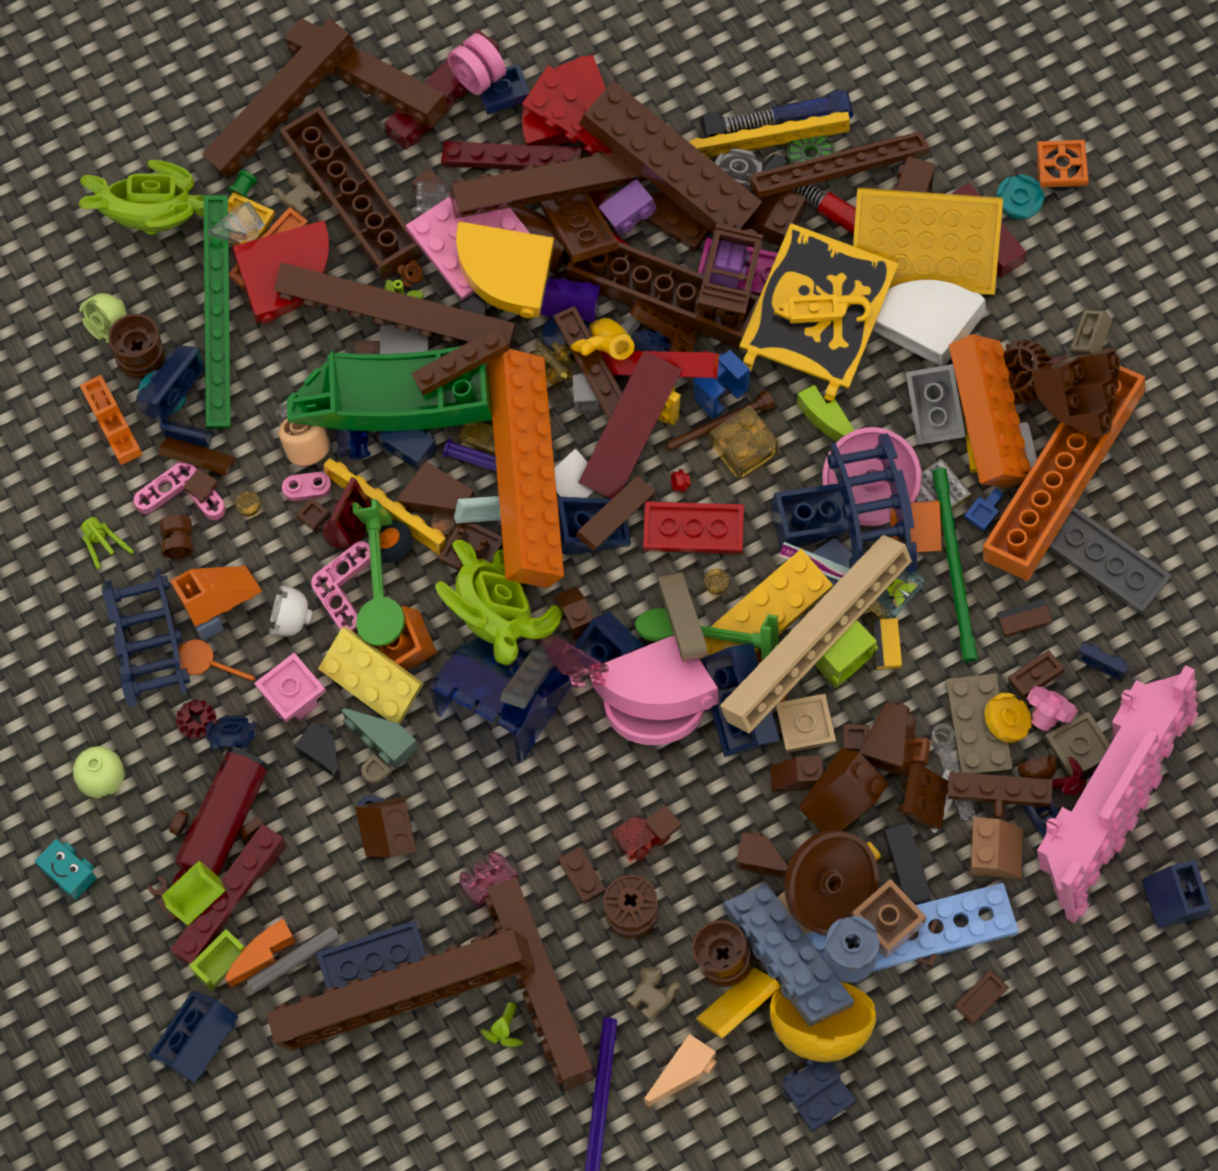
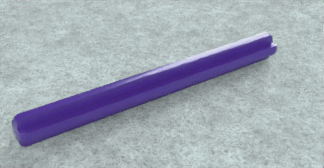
M610 1017L604 1018L602 1024L585 1171H600L617 1020Z

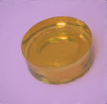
M245 491L236 498L235 505L237 511L242 516L252 517L259 512L261 502L256 493Z
M718 568L709 570L704 577L706 590L714 595L724 593L729 586L728 574Z

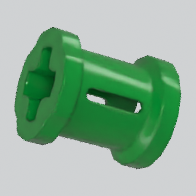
M239 170L238 178L234 185L228 188V192L230 195L234 192L248 198L247 193L252 186L256 185L257 179L251 173Z

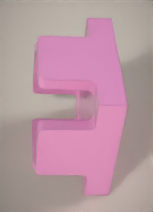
M295 653L291 654L254 683L264 696L269 707L280 719L283 718L286 723L294 716L298 721L302 720L318 707L317 699L326 692L322 684Z

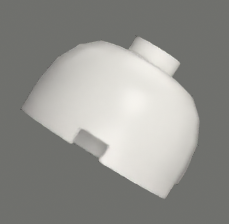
M281 585L279 589L283 593L282 595H276L270 622L275 621L274 629L269 628L270 634L288 637L301 631L304 624L310 623L312 610L308 609V601L303 593L292 587Z

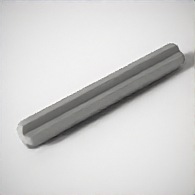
M330 927L248 978L246 981L251 991H258L316 955L317 952L337 942L340 939L338 932L334 927Z

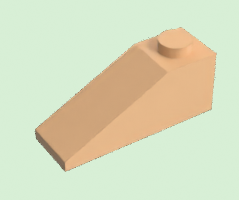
M689 1034L644 1098L645 1105L650 1107L700 1080L705 1073L709 1075L717 1063L714 1060L716 1058V1051Z

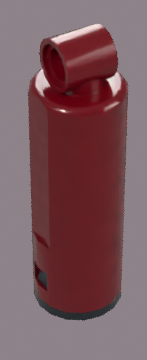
M229 748L175 858V864L180 869L174 876L171 886L198 861H201L219 876L270 769L266 762L240 749Z

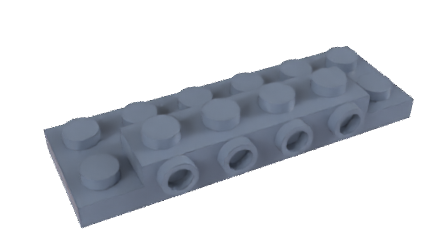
M767 883L724 902L723 910L743 932L748 944L752 948L754 956L764 964L768 975L772 979L777 980L784 997L791 1001L809 1027L853 1006L854 1000Z

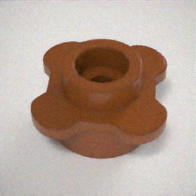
M410 260L408 264H401L397 267V272L401 275L402 283L405 287H410L412 283L423 280L422 269L416 260Z

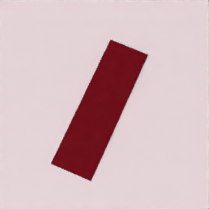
M643 351L578 483L611 499L624 488L682 369Z

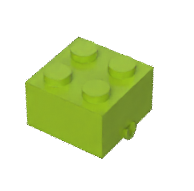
M856 620L816 662V668L837 688L873 657L874 650H878L877 640Z

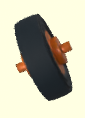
M393 520L392 525L381 527L379 533L382 562L393 563L402 559L410 551L413 544V535L410 529L403 522Z

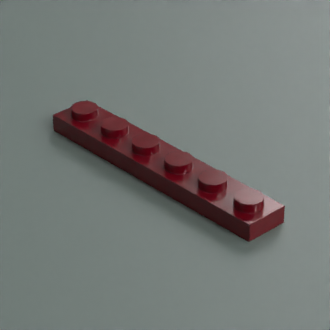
M445 141L441 163L442 166L523 170L524 167L529 165L540 167L546 166V163L554 160H559L561 163L575 156H582L583 158L582 148Z

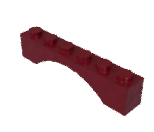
M263 824L259 827L221 879L225 891L186 927L170 949L175 958L189 966L218 937L231 913L247 891L274 865L287 847L282 836Z

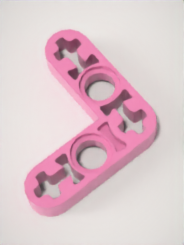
M184 462L174 465L135 494L134 504L137 510L143 514L154 512L184 490L183 486L197 468ZM181 471H189L190 475L186 477L181 474ZM173 476H175L176 480L178 479L179 484L176 485L172 478ZM164 482L172 484L171 490L166 493L159 491L160 485ZM153 490H155L157 496L159 497L158 499H156L155 495L153 496ZM213 490L206 501L210 499L211 503L218 507L216 512L210 510L206 501L203 503L186 492L208 519L218 520L224 516L225 505L215 490ZM145 498L149 500L150 504L146 506V504H142L141 500Z
M363 541L352 545L318 571L311 580L313 590L340 629L347 627L354 633L358 632L356 627L358 612L341 586L371 564L369 544ZM362 548L364 550H367L365 552L366 557L364 559L362 557H359L361 555L360 550ZM350 557L354 558V559H355L354 561L357 563V565H355L354 562H353L352 560H350L349 558H350ZM343 562H347L349 565L348 572L340 575L338 573V566ZM323 578L327 580L326 585L332 590L329 593L325 588L321 587V580ZM340 596L342 598V605L337 609H333L331 606L332 599ZM345 612L347 616L353 619V625L351 627L346 625L348 622L343 615H341L342 613Z

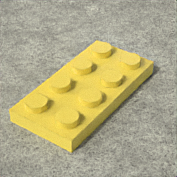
M347 627L341 628L318 668L388 721L398 724L402 722L424 685L422 681L374 646L365 642Z

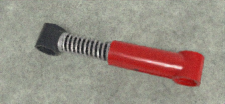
M771 154L763 164L762 171L789 164L780 155ZM813 184L790 190L806 197L807 203L818 208V213L854 235L856 208L831 192L823 193V190L820 191V188L816 189V186L813 187Z

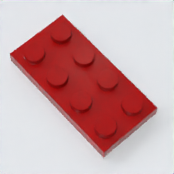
M645 502L643 551L742 554L744 504Z

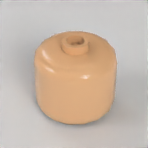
M287 419L279 427L278 435L288 460L293 464L299 466L312 465L321 461L328 454L331 443L325 427L289 423Z

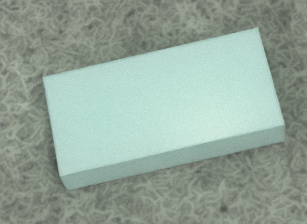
M499 496L458 499L454 515L456 523L501 520Z

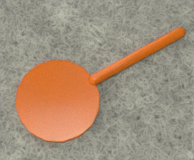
M190 640L180 647L184 669L187 668L190 675L202 674L210 666H214L248 680H255V677L214 662L213 650L209 644L202 640Z

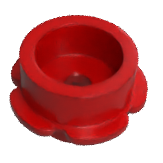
M683 469L671 473L673 491L685 493L686 489L690 487V476L688 473H684Z

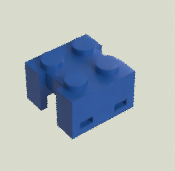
M731 350L727 351L724 355L719 354L717 379L694 378V401L714 420L725 411V407L718 399L725 392L724 388L737 400L749 391L750 369Z

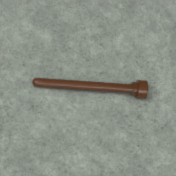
M765 390L758 394L755 401L668 441L665 445L666 449L674 450L757 410L768 411L775 408L773 398L769 391Z

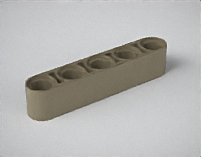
M677 572L657 577L661 597L682 661L708 656L705 639L683 573Z

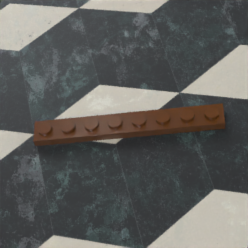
M918 131L750 174L748 182L757 198L905 161L908 156L916 158L928 155L930 147L921 132Z

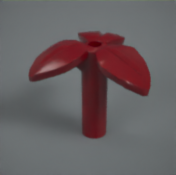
M1070 756L1068 759L1074 771L1071 777L1051 779L1053 780L1052 790L1062 788L1061 792L1064 794L1076 795L1080 792L1081 796L1087 786L1086 779L1082 780L1084 772L1078 761Z

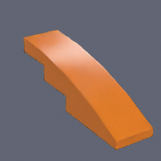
M102 375L80 384L79 386L120 465L143 455Z

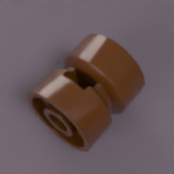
M169 515L159 521L160 535L163 537L161 539L162 556L169 559H182L191 556L194 553L193 539L191 537V518L185 515Z

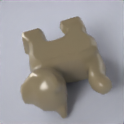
M287 172L288 184L293 190L286 195L280 188H274L272 192L278 196L287 209L291 207L307 219L312 213L308 210L309 206L307 204H311L317 209L323 203V195L320 191L316 192L307 183L308 176L305 172H294L292 174Z
M644 967L639 973L641 982L636 987L634 994L627 998L626 1003L634 1010L639 1005L644 1004L647 1008H643L640 1012L652 1024L657 1015L663 1012L672 1001L675 992L680 989V984L678 982L670 984L667 992L663 993L655 988L663 976L662 968Z

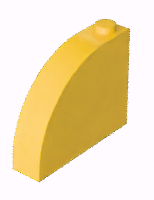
M458 221L456 233L458 262L465 280L474 292L483 300L501 310L520 314L524 318H540L554 249V238Z

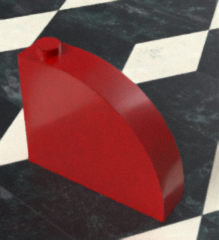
M593 55L581 56L554 68L597 98L606 89ZM523 108L522 128L525 145L544 146L549 143H555L559 146L569 143L564 138V133L558 129L556 131L551 130L544 124L545 121Z
M324 220L232 246L233 256L255 323H270L277 317L286 315L303 305V299L294 297L293 301L279 298L280 293L274 291L281 263L324 274L328 266L329 238Z

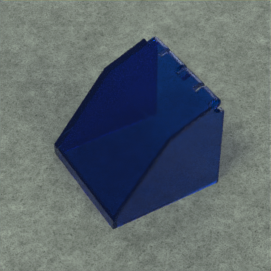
M476 637L454 652L435 675L434 682L429 689L435 713L440 718L452 699L470 710L478 703L479 705L475 713L492 722L497 715H500L501 717L497 725L514 733L517 759L523 763L574 682V677L553 667L525 709L500 701L502 691L525 661L529 652L518 647L516 660L511 665L505 666L495 660L494 644Z

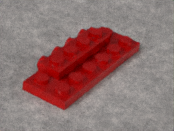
M548 65L522 103V106L545 121L544 124L551 130L556 131L558 129L564 133V138L573 144L578 142L584 146L583 150L589 155L604 151L605 154L612 153L609 148L579 125L584 114L598 98Z

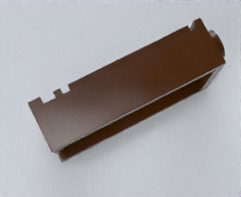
M716 224L696 312H701L702 305L716 308L715 314L717 316H725L726 311L740 314L738 322L743 323L763 239L762 234H758L757 231L751 229H736L730 224ZM719 240L754 247L748 276H745L744 273L735 274L712 268ZM711 272L738 278L739 281L746 280L745 290L741 291L709 283Z

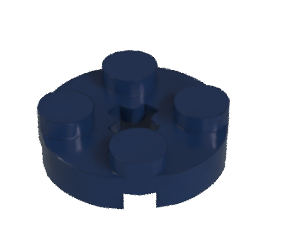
M243 716L220 718V723L213 725L212 721L205 727L206 739L213 749H220L224 746H235L240 749L250 746V741L257 735L256 722L253 720L252 723H249L248 718Z

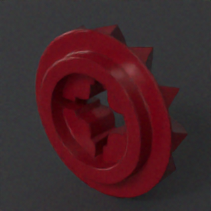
M193 699L188 703H183V706L177 711V727L186 737L202 738L206 736V725L212 721L213 725L216 724L215 710L205 700ZM190 712L196 715L202 714L200 715L202 725L196 721L190 722L192 720Z

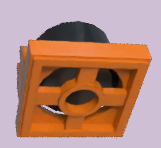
M1085 140L1037 141L1036 172L1040 187H1049L1055 191H1065L1073 186H1088Z

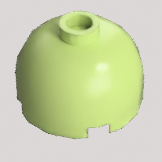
M99 293L81 303L79 311H83L85 316L82 322L87 330L99 340L102 337L107 339L106 342H109L108 334L111 326L118 319L127 315L124 303L107 293Z
M96 746L82 751L76 758L73 766V777L79 790L85 795L93 798H102V796L114 794L121 787L125 777V770L122 761L116 753L109 748Z

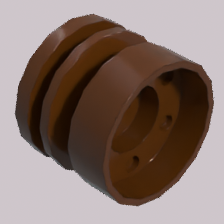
M130 314L121 317L111 326L108 334L109 345L121 372L129 377L142 378L163 365L165 348L158 327L152 319L146 315Z
M625 875L612 881L607 887L603 898L605 920L610 930L619 937L626 939H637L650 933L655 927L659 916L657 893L653 885L645 878L636 875ZM629 900L631 903L635 901V906H626V901Z
M716 920L701 927L694 936L692 943L693 957L707 981L716 986L730 987L746 979L752 970L753 955L745 935L737 925L729 921Z

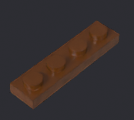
M497 327L412 372L411 375L424 396L510 349Z

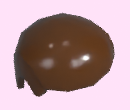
M1056 755L1030 758L1024 763L1020 761L1017 768L1019 776L1051 779L1056 773Z

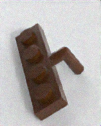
M949 772L947 799L994 803L993 818L1003 820L1004 804L1051 807L1053 780Z

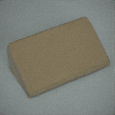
M1084 310L1069 350L1071 353L1084 355L1102 350L1112 323V319L1106 311Z

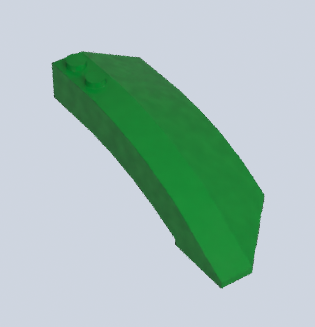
M459 347L397 354L334 353L332 351L327 356L328 360L319 369L316 368L303 381L304 385L297 393L293 392L287 398V420L289 423L356 431L424 430L492 420L487 363L423 396L411 373Z

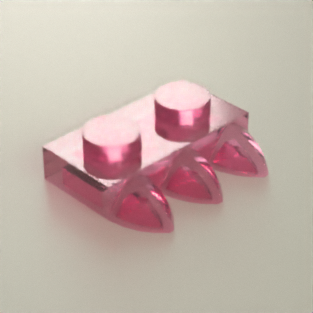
M489 852L488 862L490 866L483 862H475L474 873L476 876L468 872L460 873V884L464 892L477 907L486 902L485 898L489 896L488 887L514 877L519 878L517 871L500 853Z

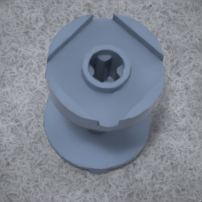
M851 916V918L837 920L828 930L824 961L839 981L857 984L872 973L879 950V937L873 924L862 917Z

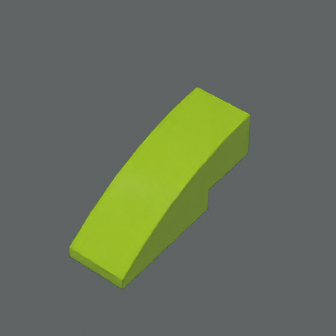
M815 385L797 394V405L805 416L831 439L838 442L845 435L855 431L837 401L833 400L827 404Z

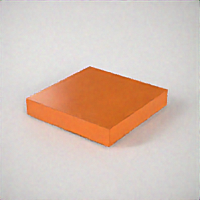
M939 500L910 502L914 521V528L910 529L911 542H916L917 552L942 551ZM889 508L890 527L897 523L896 511ZM897 536L891 537L892 539L899 541V538Z

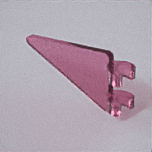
M554 634L538 639L560 673L569 675L570 682L574 687H585L586 683L581 679V676L588 675V672L594 684H605L606 680L601 675V673L609 671V667L605 663L599 662Z

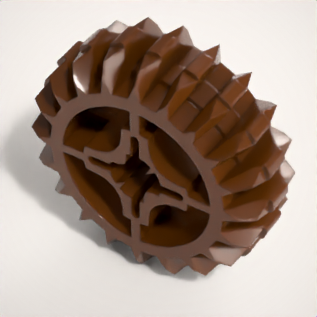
M1027 339L1022 341L1014 340L1013 345L1006 344V350L1003 355L1005 365L1011 377L1010 383H1012V386L1010 387L1015 396V405H1021V403L1029 404L1030 400L1038 401L1032 372L1042 366L1051 364L1052 357L1047 353L1046 348L1040 346L1035 341ZM1032 357H1033V359H1034V364H1035V368H1034V369H1033V361H1031V360H1032Z

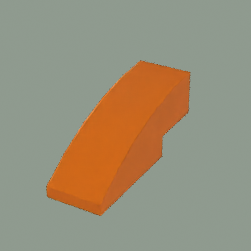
M284 919L268 927L241 952L225 976L230 988L244 982L274 963L276 960L273 954L296 943Z

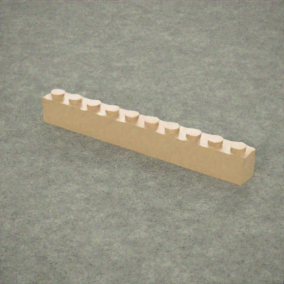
M882 535L720 705L727 722L750 733L912 562L906 545Z

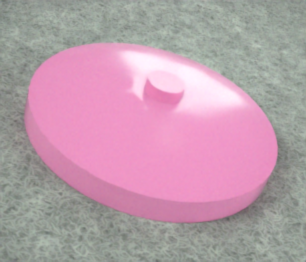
M869 427L852 431L836 443L841 455L874 449L878 445V435L888 433L898 456L897 459H894L897 470L903 471L910 502L917 500L922 484L921 464L912 446L901 436L887 429ZM826 458L823 468V485L837 484L838 481L834 470L829 468ZM877 458L844 464L848 477L883 471L884 469L881 460H877ZM885 480L851 487L855 504L886 499L892 495L889 482ZM889 508L858 514L859 524L870 527L889 524Z
M604 701L605 714L611 727L622 737L644 745H663L684 738L699 725L705 713L704 709L677 719L650 720L623 713Z

